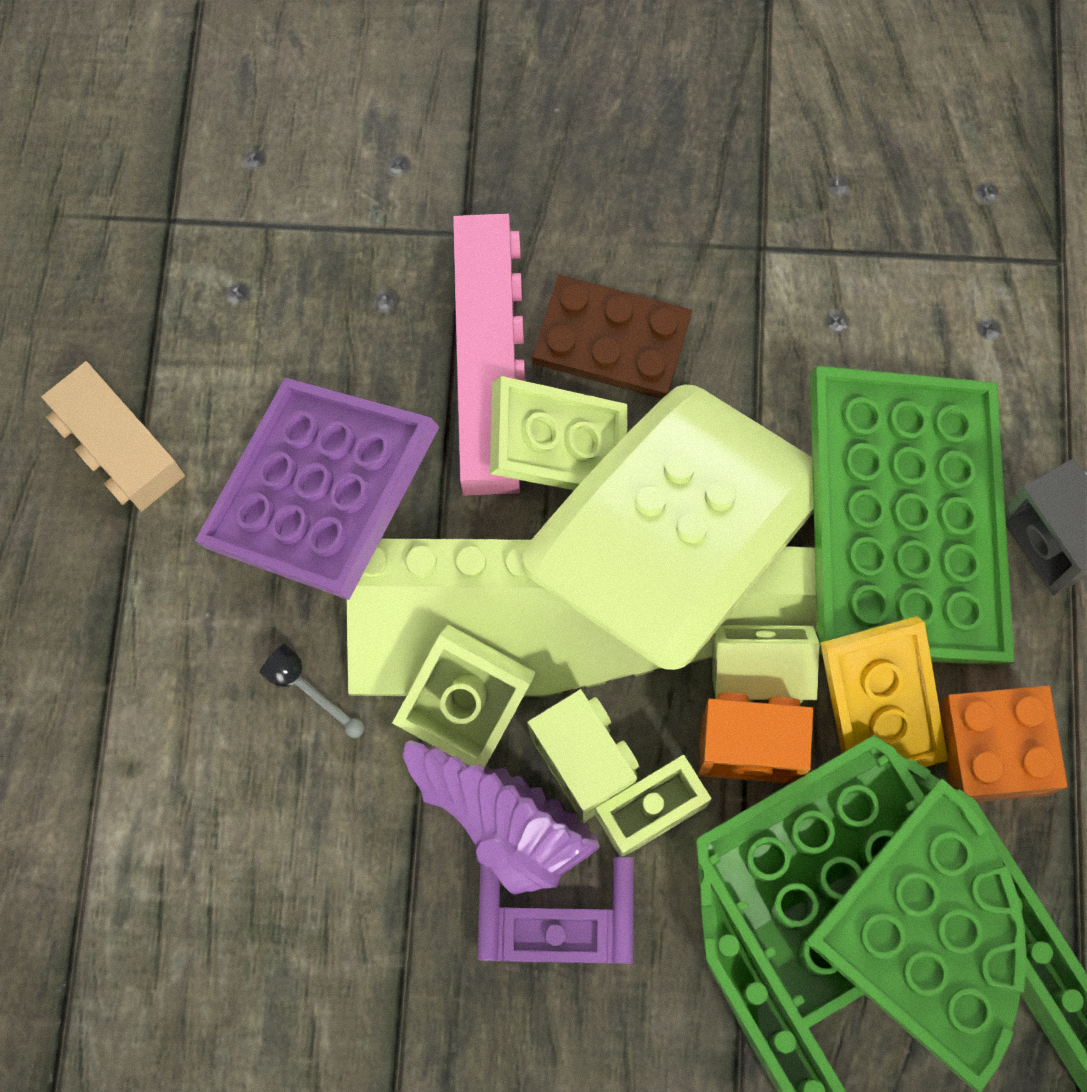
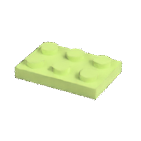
M500 376L492 382L490 474L575 490L627 434V404L504 376Z

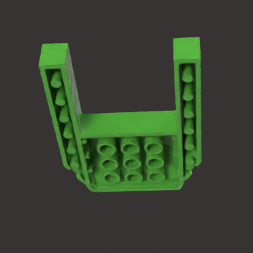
M875 735L696 839L705 960L755 1055L777 1092H846L809 1028L858 999L864 993L805 941L937 781H939L938 778L930 774V770L914 760L906 759L897 753L894 747ZM957 789L955 791L965 799L988 829L986 833L993 842L1004 866H1008L1019 897L1025 927L1027 954L1025 988L1021 996L1081 1092H1087V973L976 800L960 789Z

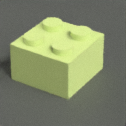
M447 625L438 636L392 724L436 748L439 747L442 751L453 757H459L467 765H481L484 770L536 672L458 629Z
M580 689L528 721V728L532 743L578 817L584 823L595 816L596 807L636 783V769L639 767V764L623 740L615 744L609 734L610 729L608 725L611 724V720L599 700L594 697L588 701Z

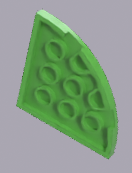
M942 778L937 781L805 942L975 1092H982L997 1070L1014 1032L1011 1030L1017 1015L1020 995L1024 993L1027 960L1025 927L1019 897L1008 866H1004L993 842L987 835L986 831L988 829L965 799Z

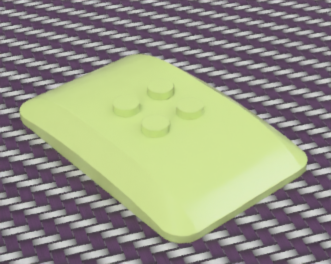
M695 385L677 386L663 397L619 441L544 524L523 552V569L531 580L655 665L672 670L685 667L694 659L813 514L812 457L704 389Z

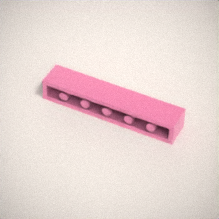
M509 214L453 216L460 482L463 496L520 493V480L490 474L492 382L500 376L525 381L524 359L515 360V344H524L523 316H514L513 301H522L521 273H512V259H521L519 231H510Z

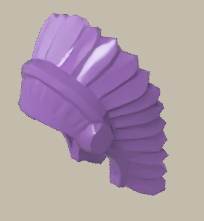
M409 740L405 743L403 758L411 777L422 791L423 801L444 808L463 825L476 845L478 862L492 869L510 893L516 895L527 891L531 892L543 888L557 887L562 874L599 849L600 844L597 834L590 831L589 824L578 822L576 813L567 812L560 799H549L542 787L530 788L521 775L511 777L506 767L491 770L486 765L483 770L481 765L469 766L462 762L459 757H453L433 745L429 750L424 744Z

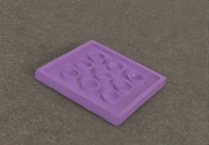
M284 378L195 541L210 551L350 600L432 443L439 426L428 416Z

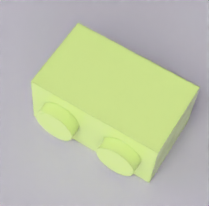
M721 625L713 634L712 683L715 698L717 699L718 693L733 692L748 695V702H753V700H769L771 697L796 698L800 700V703L803 700H817L820 643L814 627L798 625Z
M682 755L596 807L595 817L618 855L625 857L706 808L711 801V797L685 755Z

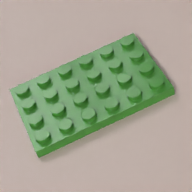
M816 366L810 372L817 635L819 643L918 616L925 622L931 662L1007 666L1014 663L997 383ZM821 644L819 647V655H823Z

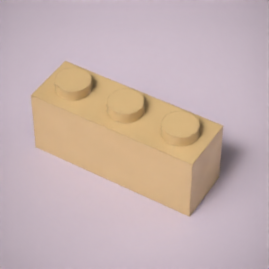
M87 361L41 396L53 410L45 417L64 439L69 434H74L81 442V445L74 450L93 472L101 466L108 473L110 478L104 482V485L122 505L131 500L142 512L185 477V474L175 460Z

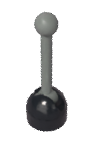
M286 643L277 648L263 664L259 674L270 683L278 687L297 685L343 724L345 732L349 737L358 738L363 734L364 724L360 719H351L301 677L302 661L298 654Z

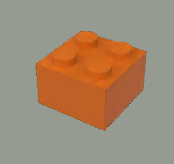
M1050 685L952 694L945 697L939 703L948 761H945L948 784L955 790L960 789L974 798L976 802L1049 796L1068 787Z
M718 693L717 699H708L701 716L697 776L791 784L805 776L811 767L813 707H801L800 700L791 697L769 698V704L748 702V695L741 693Z

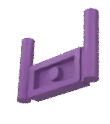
M613 858V910L500 908V880L492 869L480 863L477 960L633 964L634 858Z

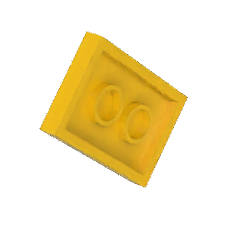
M915 616L820 643L841 754L875 735L894 747L896 752L906 759L914 760L924 767L948 761L926 627L922 619Z

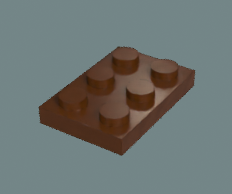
M558 274L533 352L532 364L662 399L670 391L691 320L692 310Z

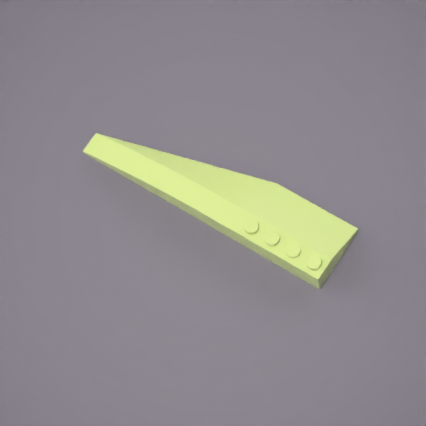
M381 539L350 600H347L349 696H407L438 636L447 625L458 629L535 671L536 673L523 697L546 698L562 694L563 691L584 686L588 688L605 684L606 681L622 677L652 673L654 670L662 667L655 665L531 580L525 574L522 566L523 552L531 540ZM785 546L721 625L813 626L815 632H817L815 548ZM713 635L690 663L713 658Z

